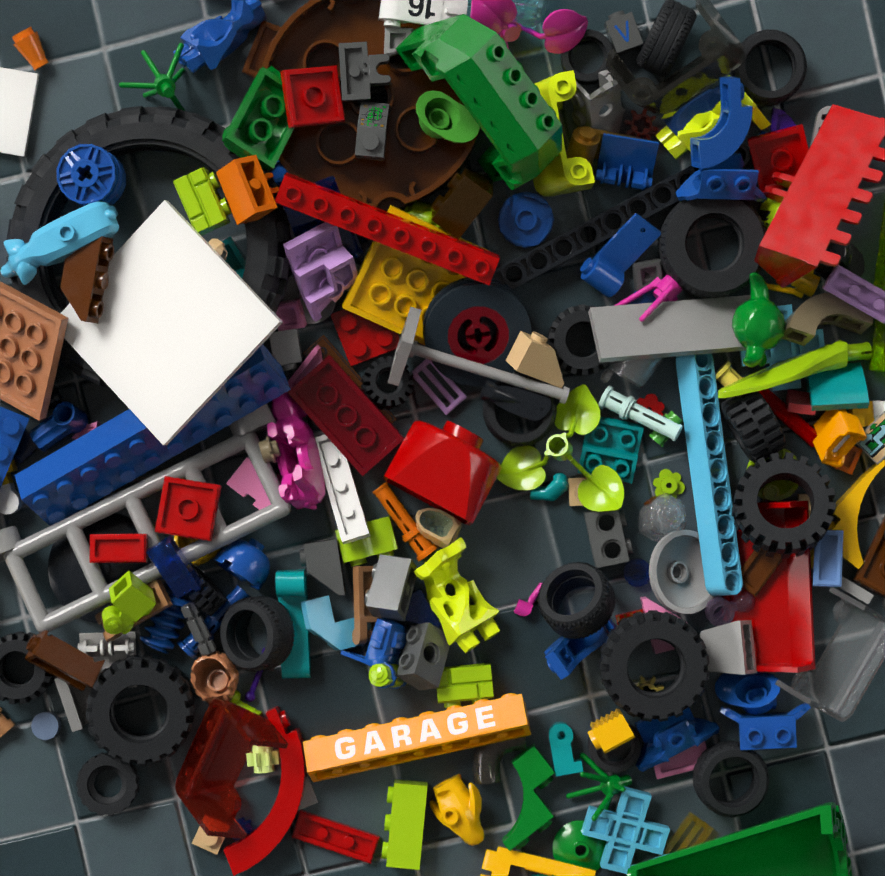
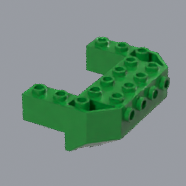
M461 14L416 28L395 48L411 71L423 69L432 82L446 79L492 143L477 161L493 182L504 180L508 187L514 190L537 177L562 151V123L557 118L556 112L544 100L539 88L532 83L524 72L522 64L515 59L507 48L506 42L497 32L467 15Z

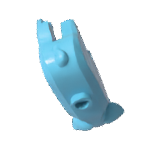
M104 201L93 202L41 227L31 235L28 243H24L21 239L5 240L4 246L9 256L7 263L1 267V274L6 278L19 276L21 282L26 285L35 277L38 267L65 262V259L76 250L101 236L113 239L119 229L116 220L118 215L116 208Z

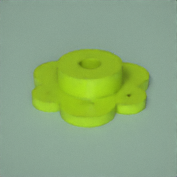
M669 469L660 471L659 478L653 480V485L657 487L655 489L657 498L665 499L667 497L668 500L673 501L676 499L677 494L684 492L685 485L680 481L681 475L675 472L672 474ZM667 483H671L670 488H667Z

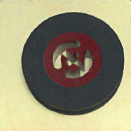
M468 277L452 282L439 291L432 299L423 321V338L426 347L509 373H513L515 369L505 360L520 331L532 334L530 319L520 297L509 286L495 279L491 280L490 285ZM483 316L490 318L496 324V333L492 340H490L491 335L487 321ZM463 322L465 336L468 344L471 346L463 344L458 339V330ZM476 328H480V330H479V333H480V334H478V335H474V333H475V330H474V329H476ZM432 361L433 365L444 376L460 384L484 386L486 380L494 383L497 381Z

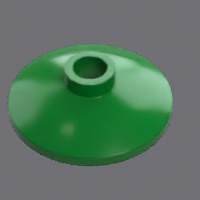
M584 820L571 821L562 826L553 840L552 851L554 859L597 871L601 867L600 861L606 841L582 835L581 830ZM579 845L586 847V851L582 855L575 852L576 847Z

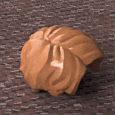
M219 651L198 657L191 668L190 678L196 695L208 704H215L222 699L226 701L232 700L239 681V671L233 662L227 658L225 653H220Z

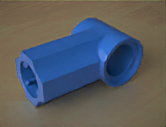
M61 402L54 408L53 414L30 430L29 435L38 448L45 452L68 434L83 431L87 426L88 417L83 410L69 402Z

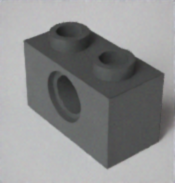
M429 622L411 625L406 635L402 656L399 659L396 677L420 691L439 688L450 648L444 631Z

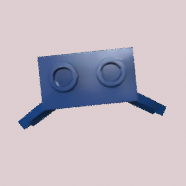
M734 153L728 159L715 166L694 172L676 191L679 201L698 198L755 200L764 203L767 200L763 192L756 186L759 171L743 170L742 167L745 165L740 153Z
M806 702L787 712L751 715L747 713L739 714L728 707L724 708L721 706L719 712L739 723L740 750L797 748L796 720L803 716L811 707Z
M689 707L682 711L683 715L677 718L675 716L668 717V721L659 722L658 719H652L649 722L641 719L635 725L644 745L636 766L640 771L644 772L653 766L669 762V758L694 745L698 747L706 739L718 734L719 726L717 723L705 719L694 718Z

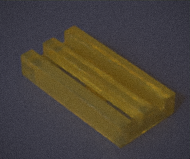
M689 812L666 844L662 855L670 853L692 820L696 824L677 850L687 848L701 827L704 830L693 845L705 842L714 828L692 812Z

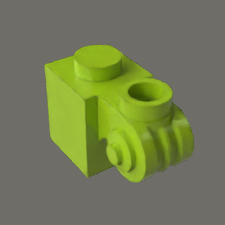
M129 570L109 588L111 603L114 606H108L102 611L101 616L104 629L110 634L122 633L125 635L131 631L134 622H137L143 616H147L156 605L153 589Z

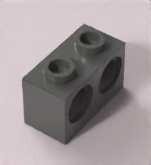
M624 510L583 512L595 567L601 568L629 562L628 555L633 554L630 538H624L622 529L627 527ZM606 514L611 515L614 520L612 528L609 530L600 529L598 525L600 517ZM610 542H616L620 548L618 555L613 558L607 557L604 553L605 546Z

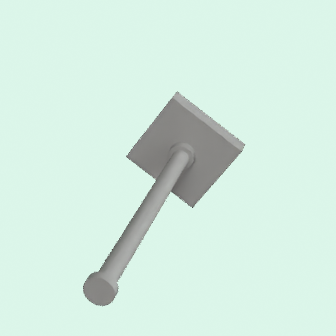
M410 306L396 347L388 379L389 384L399 386L408 357L413 358L415 355L556 398L562 404L566 403L570 391L568 387L558 388L418 345V341H415L414 338L421 309Z

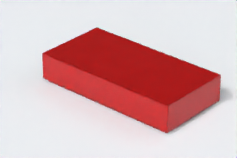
M90 534L89 563H148V534Z

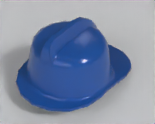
M762 672L745 675L724 673L715 683L716 695L722 702L741 707L748 714L762 715L770 709H776V698L780 693L781 684L779 679L773 674Z

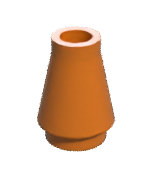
M28 27L12 37L15 42L13 46L30 63L34 71L49 63L38 32H34L32 27Z

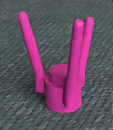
M666 275L662 280L656 277L649 285L623 299L616 305H627L655 289L653 295L656 300L639 318L643 322L662 302L677 301V295L682 292V288L669 275Z

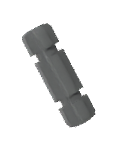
M195 602L185 604L181 607L184 618H188L187 624L195 642H199L197 647L201 655L213 653L216 650V645L213 639H209L211 634L202 615L199 616L198 614L200 612Z

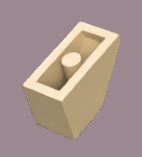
M520 331L505 361L520 373L562 388L564 385L555 350L546 343L548 339L534 331L531 335Z

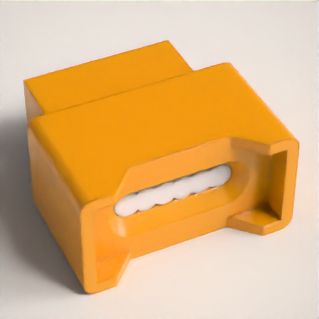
M846 409L826 410L813 425L818 435L813 440V444L821 463L834 467H841L844 464L845 455L858 441H864L867 438L858 416L848 413Z

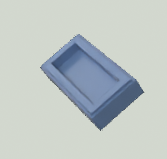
M827 530L822 540H819L814 547L813 587L842 588L843 530Z

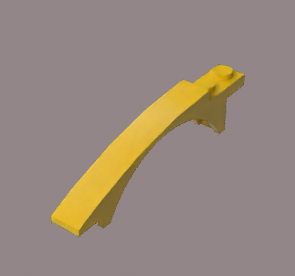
M885 458L879 464L875 463L866 470L836 502L833 516L837 519L834 522L832 521L828 530H843V559L856 569H859L864 563L859 549L857 534L860 505L870 483L885 466ZM814 548L810 550L811 569L814 567Z

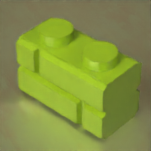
M203 167L173 181L191 225L201 236L231 222L228 215L232 212L227 199H221L217 189L221 185L214 171L210 173L208 169Z
M490 663L444 667L439 688H437L438 703H444V708L454 705L461 706L460 701L472 700V704H474V702L481 699L488 700L494 698Z

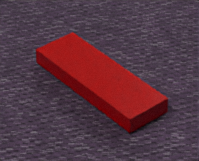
M300 810L292 834V838L369 864L372 862L380 838L379 835L304 810Z

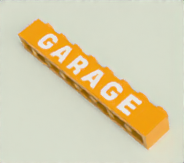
M509 693L495 700L481 699L472 705L463 707L460 705L450 706L445 711H427L413 718L399 717L390 723H372L358 730L344 729L330 736L317 735L308 741H303L307 773L313 782L529 736L531 735V729L522 694Z

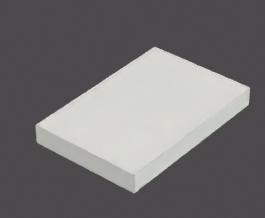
M0 67V153L26 157L39 81V74Z

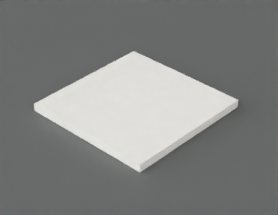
M164 200L114 254L109 262V283L104 290L102 300L104 311L99 318L98 324L81 321L70 303L61 312V314L69 318L64 337L67 342L162 445L170 443L283 323L167 200Z

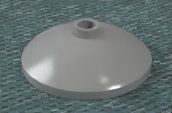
M676 530L668 533L657 543L650 558L649 579L652 590L658 601L666 609L674 613L693 614L708 606L714 598L706 590L698 532L692 530Z

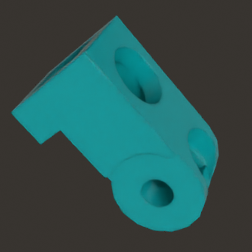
M556 722L549 729V741L555 776L583 772L581 758L573 759L571 748L573 731L565 722Z

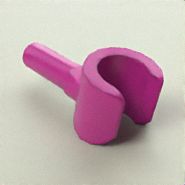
M541 582L530 595L527 602L521 599L518 600L514 610L515 614L522 617L530 614L533 604L538 598L542 585Z

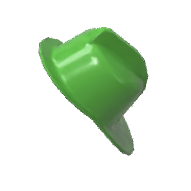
M432 90L425 92L418 98L416 113L419 118L420 127L426 135L435 139L444 138L453 143H466L472 141L478 135L480 126L464 105L453 100L448 95Z

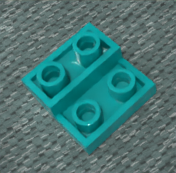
M848 363L847 367L824 371L805 377L807 392H809L811 411L868 408L869 406L867 385L861 363Z
M601 416L597 428L591 433L584 435L579 464L590 475L597 466H608L618 473L622 482L632 484L644 425Z

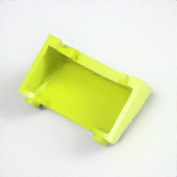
M574 70L561 72L535 83L544 100L556 112L559 121L558 110H562L563 102L570 100L576 92L577 84ZM562 134V151L533 179V183L540 195L551 197L592 189L595 180L592 166L587 159L582 157L567 159Z

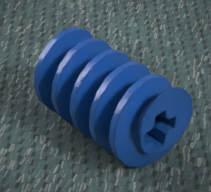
M167 591L173 605L161 611L159 616L149 618L155 624L154 627L145 626L144 628L150 636H140L139 639L146 645L169 654L166 649H173L175 647V644L170 639H178L180 636L174 628L183 629L184 623L179 619L184 618L181 607L191 601Z

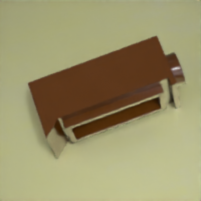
M47 630L37 635L34 634L30 638L26 646L28 653L25 660L80 691H84L86 686L89 688L93 687L105 660L94 662V658L52 634L47 635L49 632Z

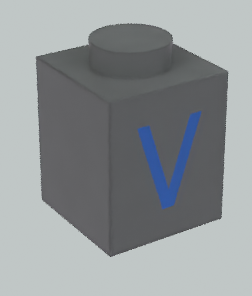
M624 10L608 16L609 20L605 21L604 28L613 46L615 57L642 47L643 41L632 12L625 14Z

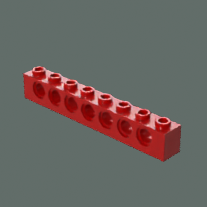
M288 172L284 175L275 202L486 285H490L500 260L498 254Z

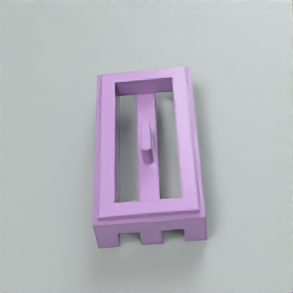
M425 359L412 371L413 378L445 415L467 398L455 382L444 376L433 365L431 360ZM429 363L457 393L459 397L456 400L427 369L426 366ZM421 370L451 403L448 407L441 402L418 375Z

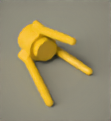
M814 270L791 283L795 288H782L774 284H767L769 290L793 294L799 298H802L804 294L812 297L818 287L820 277L813 274Z

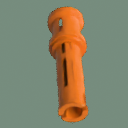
M387 482L372 492L404 534L402 540L404 543H409L417 554L416 559L418 562L439 548L420 533L415 521Z

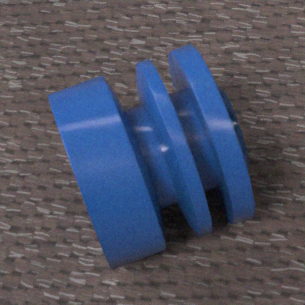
M79 144L68 149L60 158L56 168L57 183L61 192L70 200L82 206L97 201H104L109 203V205H113L122 196L126 187V172L122 163L113 154L93 144ZM86 170L93 175L90 180L84 176Z

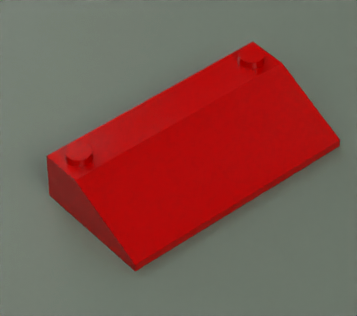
M808 500L757 502L758 509L764 519L779 528H794L803 524L809 518ZM740 529L736 530L742 568L753 553L752 547L754 544L750 540L747 543L744 542L741 538L743 532ZM809 548L805 550L803 555L796 557V554L793 553L788 559H783L756 597L743 587L737 595L723 596L724 624L734 621L752 620L757 672L799 673L816 669L811 554Z

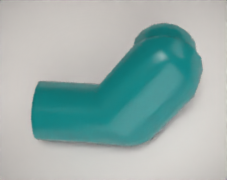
M556 473L553 476V481L547 487L540 486L530 491V499L555 501L567 491L569 486L567 476L563 473Z

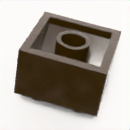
M467 168L461 175L456 173L447 186L450 188L444 197L439 195L430 208L433 210L431 220L457 239L463 235L493 196V180Z

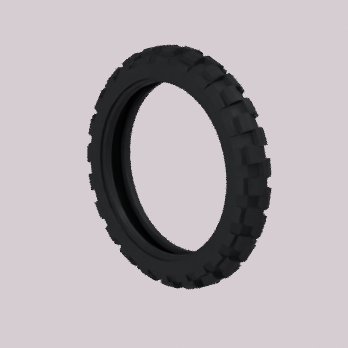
M136 106L122 108L120 111L109 114H101L87 120L79 128L71 129L33 166L31 169L33 172L25 185L22 184L14 204H16L12 220H9L7 240L21 239L24 243H28L35 231L59 218L68 197L61 192L57 183L56 168L60 158L68 149L79 144L96 145L113 154L116 158L129 153L147 150L175 152L203 163L215 173L232 160L241 157L225 147L222 135L226 128L196 113L163 106ZM262 169L264 174L270 173V171ZM87 170L84 172L86 177L90 174ZM273 177L267 181L269 187H278ZM278 192L273 194L274 200L276 199ZM276 203L278 208L263 218L244 223L247 237V258L242 278L275 314L281 300L284 299L289 282L290 265L283 244L291 240L290 222L286 209L284 210L283 205ZM53 265L38 267L35 277L26 285L21 282L19 276L11 277L12 287L59 313L67 307L58 288ZM64 338L59 363L83 379L110 388Z

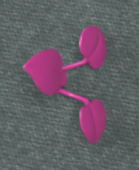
M471 0L470 18L497 32L506 42L508 49V42L517 40L520 32L525 31L538 39H545L544 46L548 52L554 54L565 53L581 41L588 25L586 16H582L573 10L559 9L546 17L542 25L544 33H538L525 26L522 22L518 23L515 20L517 8L512 0Z

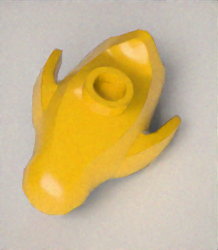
M459 773L433 787L437 803L431 800L430 807L436 818L443 825L450 828L466 844L474 846L480 844L485 836L480 821L482 797L475 784L469 783V789L467 788Z

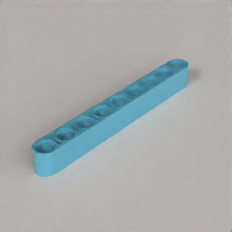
M712 353L676 356V370L706 590L712 596L737 595L742 590L743 579L736 527L734 525L735 519L732 516L733 504Z

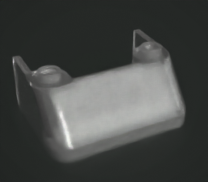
M831 587L829 592L841 598L833 609L834 620L839 623V626L817 662L816 669L812 672L804 671L797 673L792 679L791 686L780 680H777L775 685L808 705L844 722L854 713L885 659V617L845 593Z

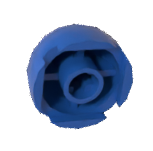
M250 538L248 542L238 539L222 547L213 559V561L218 562L221 568L240 581H249L251 583L250 587L258 591L265 583L270 572L269 558L262 552L265 547L253 538Z

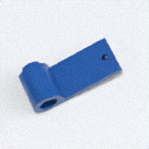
M635 213L593 258H588L584 261L580 268L582 272L581 279L607 298L612 297L618 292L624 282V272L661 235V231Z

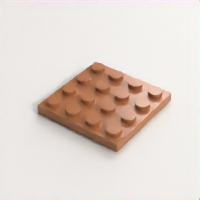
M0 281V399L40 421L47 417L69 318Z

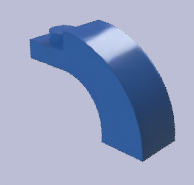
M732 76L720 77V117L716 125L708 133L690 138L692 167L704 169L722 163L735 153L747 136L752 120L753 106L741 103V100L744 98V86L740 78Z
M610 619L597 633L581 639H569L563 636L558 638L544 651L550 670L557 674L560 680L570 675L586 656L607 641V634L611 629L614 630L616 628L615 624Z

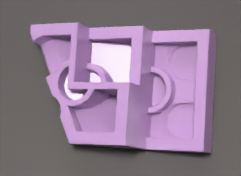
M327 222L283 244L295 282L315 322L321 319L320 313L331 301L336 303L343 292L350 288L358 275L354 257L342 245L338 227Z

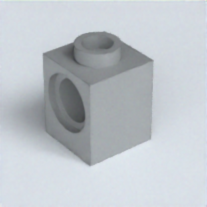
M298 329L273 332L269 337L273 357L282 366L283 371L298 369L297 364L303 363Z

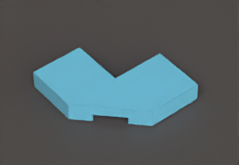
M329 595L300 602L306 630L320 637L336 651L359 646L355 645L352 640L354 617L334 622Z

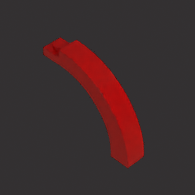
M279 705L265 712L280 752L281 782L279 792L270 813L261 825L246 837L224 848V853L233 876L260 862L277 846L291 827L303 798L307 776L303 738L299 727L291 731L288 730L287 727L291 726L289 717L285 710H280Z

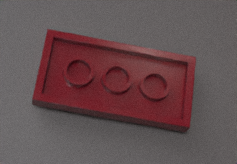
M328 355L287 392L362 476L404 440V436L331 355Z

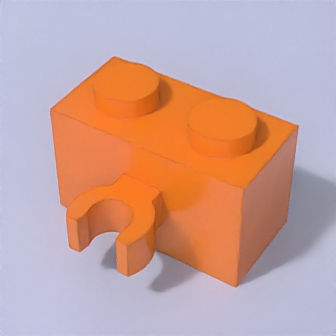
M257 155L234 159L216 172L237 225L259 220L278 208L273 194L278 192L279 188L269 187L267 181L274 177L273 173L264 174Z

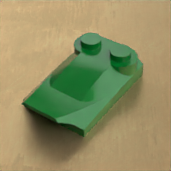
M272 66L260 68L231 124L226 127L222 135L225 147L241 158L257 155L262 169L268 171L274 169L294 128H288L281 74Z

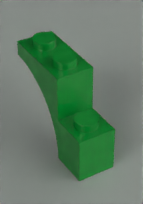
M534 743L512 759V764L522 782L523 803L516 823L502 838L503 844L509 851L514 847L519 850L530 841L528 836L536 830L539 833L544 831L552 824L550 819L554 817L553 812L539 796L535 788L539 787L542 789L553 780L552 775L555 771Z

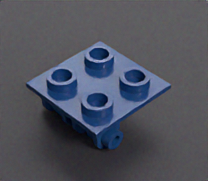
M603 133L595 180H599L600 184H615V181H617L618 187L623 182L625 183V188H628L629 184H631L632 188H639L643 191L645 188H650L659 142Z

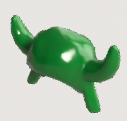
M753 272L749 275L751 298L736 308L732 319V329L738 342L747 348L743 363L748 367H755L757 365L763 367L767 362L766 351L776 347L784 336L785 320L783 313L774 302L769 300L768 286L764 278L760 274Z

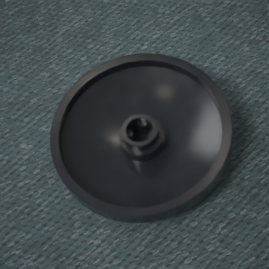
M114 513L82 529L89 545L90 534H138L132 519L118 513ZM65 537L55 542L49 554L48 576L56 598L62 606H65L91 593L92 590L68 538ZM148 556V563H98L107 584H110L120 579L128 570L134 572L152 562ZM111 602L79 618L97 623L95 615L113 604Z

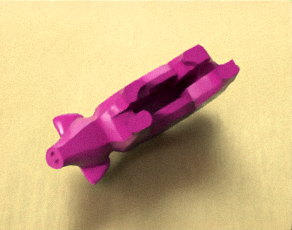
M286 392L272 400L270 410L276 423L271 422L267 424L268 436L272 441H277L281 456L277 457L278 467L283 478L278 488L279 494L286 503H290L296 509L308 508L316 510L317 504L322 502L325 495V482L316 439L311 427L303 420V417L307 414Z

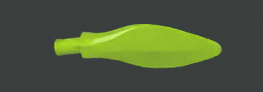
M838 340L833 344L825 345L773 364L718 390V398H729L761 391L820 372L847 367L848 361L869 360L872 354L865 352L872 351V347L869 342L847 344L845 341Z

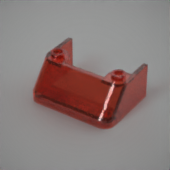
M214 699L210 703L179 771L175 789L178 797L207 836L245 839L247 834L235 819L237 812L241 808V798L234 785L246 761V753L250 752L253 745L286 749L288 743L268 719L230 701Z

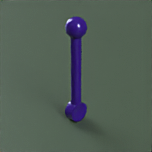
M263 670L256 672L250 690L245 693L246 701L252 702L255 700V690Z

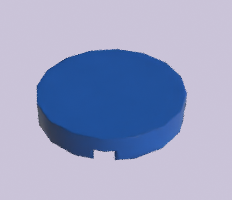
M521 192L509 197L500 208L498 217L499 229L504 238L514 246L522 248L534 247L546 240L552 231L554 221L552 209L547 201L538 194L531 192Z

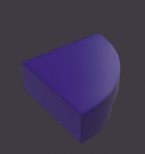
M772 108L770 132L796 126L786 112L778 108Z

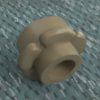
M266 436V440L258 442L265 464L272 461L276 463V457L281 456L276 440L270 441V438Z

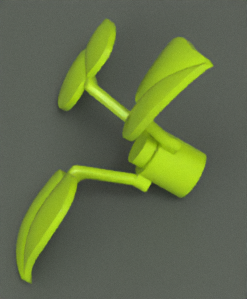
M582 384L569 392L566 403H559L557 405L555 426L561 431L569 432L562 433L561 435L555 434L547 440V450L544 452L545 457L542 461L540 452L532 446L515 447L501 463L502 469L497 477L500 482L515 490L532 491L545 482L546 473L542 466L548 463L551 456L557 461H566L568 459L587 478L578 487V498L584 507L594 512L618 511L622 508L625 492L618 473L608 466L599 465L590 475L571 456L573 447L567 439L572 437L574 432L579 435L591 433L597 428L601 419L599 405L587 385Z

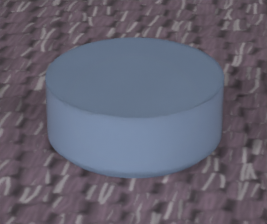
M45 711L39 713L32 720V732L41 740L52 739L60 732L61 721L53 712Z

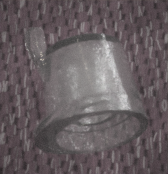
M664 357L615 361L602 373L600 380L607 383L613 373L637 387L642 388Z

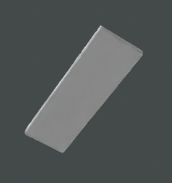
M751 295L662 302L643 322L639 318L652 303L590 307L588 313L599 363L746 351L747 348L743 347L734 335L732 319L736 308L745 301L750 300Z

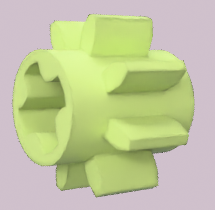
M271 742L252 744V751L246 753L247 767L254 766V773L274 772L275 765L281 763L279 749L273 750V743Z

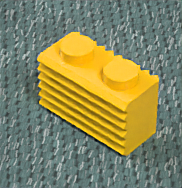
M617 708L615 712L611 711L605 717L601 716L600 720L596 719L595 722H591L592 730L587 732L596 750L602 748L605 754L635 738L622 712Z

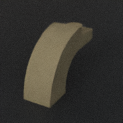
M822 293L806 300L787 318L782 339L805 346L815 337L817 327L823 324L838 326L862 334L873 324L874 318L854 306H849V303L831 293Z

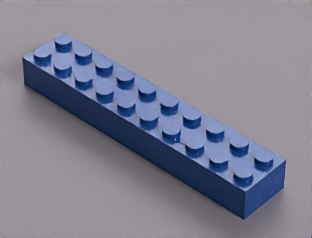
M262 344L168 445H162L130 409L126 410L15 474L21 500L49 526L73 515L291 390L282 366Z

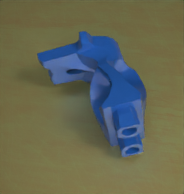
M231 0V11L225 18L218 16L215 19L202 21L194 27L187 29L180 37L184 43L178 61L180 65L187 67L192 73L202 66L210 70L215 69L221 60L230 55L247 39L250 30L267 19L260 0Z

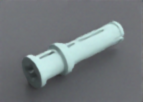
M610 385L605 389L598 404L599 408H607L619 414V418L623 420L630 418L672 439L674 442L677 440L683 425H679L637 404V400L633 396L626 397L614 391V387Z

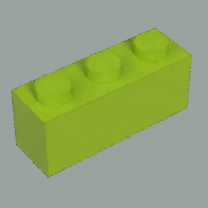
M395 779L394 787L388 786L387 803H392L391 814L385 815L384 831H389V841L383 842L381 859H387L386 867L420 870L428 782Z

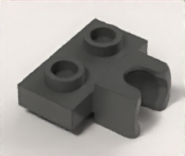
M367 42L339 43L342 102L371 100L370 86L391 85L390 76L380 75L377 72V68L380 65H386L390 62L389 54L368 56Z

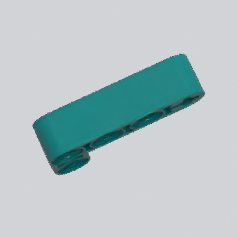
M306 569L278 570L275 576L276 596L278 601L289 612L295 630V640L291 653L281 664L282 679L311 678L309 631L305 627L300 603L301 601L308 600Z

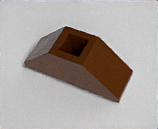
M101 236L76 250L65 259L60 288L81 321L98 324L99 318L103 314L104 303L102 300L104 290L109 283L108 267L114 255V239Z

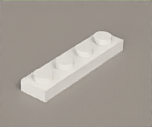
M325 434L315 437L325 486L342 543L347 544L371 536L349 461Z

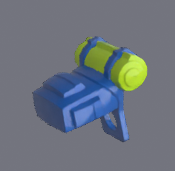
M377 618L366 656L353 651L341 650V655L371 666L369 680L374 686L378 688L389 687L399 689L408 685V683L396 677L399 667V655L401 649H404L407 633L405 625L391 619Z

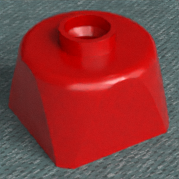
M416 420L399 447L383 480L424 503L448 513L461 523L470 526L475 521L502 468L494 458L480 450L484 440L471 431L451 421H446L443 429H440L427 422Z

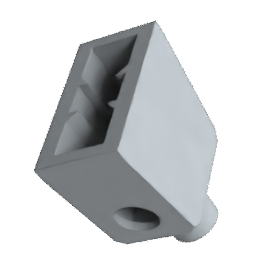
M752 620L734 621L700 632V638L703 640L706 646V653L709 655L710 664L708 665V671L739 675L757 673Z

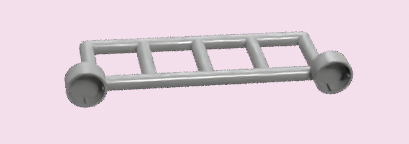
M268 403L230 424L229 428L233 434L232 437L23 540L16 526L1 529L0 562H6L36 630L39 633L45 630L53 631L111 602L109 588L116 581L107 584L98 563H89L90 545L82 529L124 508H127L138 534H148V556L152 563L132 572L145 584L287 516L291 511V505L281 498L278 490L281 484L271 463L265 464L258 443L260 442L258 436L267 432V424L271 422L276 423ZM245 449L271 505L228 526L218 508L212 542L197 540L167 555L158 534L155 532L142 499L161 491L165 476L180 479L186 478V480L206 483L201 470ZM67 537L92 592L48 614L23 558Z

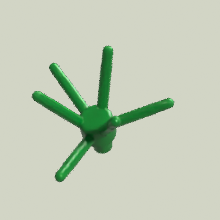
M178 44L167 74H160L147 52L142 50L141 55L156 77L154 83L120 82L119 87L153 89L143 93V97L147 98L159 94L162 97L170 98L176 108L185 111L175 96V83L185 73V69L181 68L173 76L184 44Z
M582 752L580 757L599 775L581 772L580 776L599 781L600 785L568 793L566 798L571 799L602 791L606 797L591 818L593 821H596L604 809H609L613 796L625 792V787L632 784V779L628 774L620 777L616 774L608 776Z

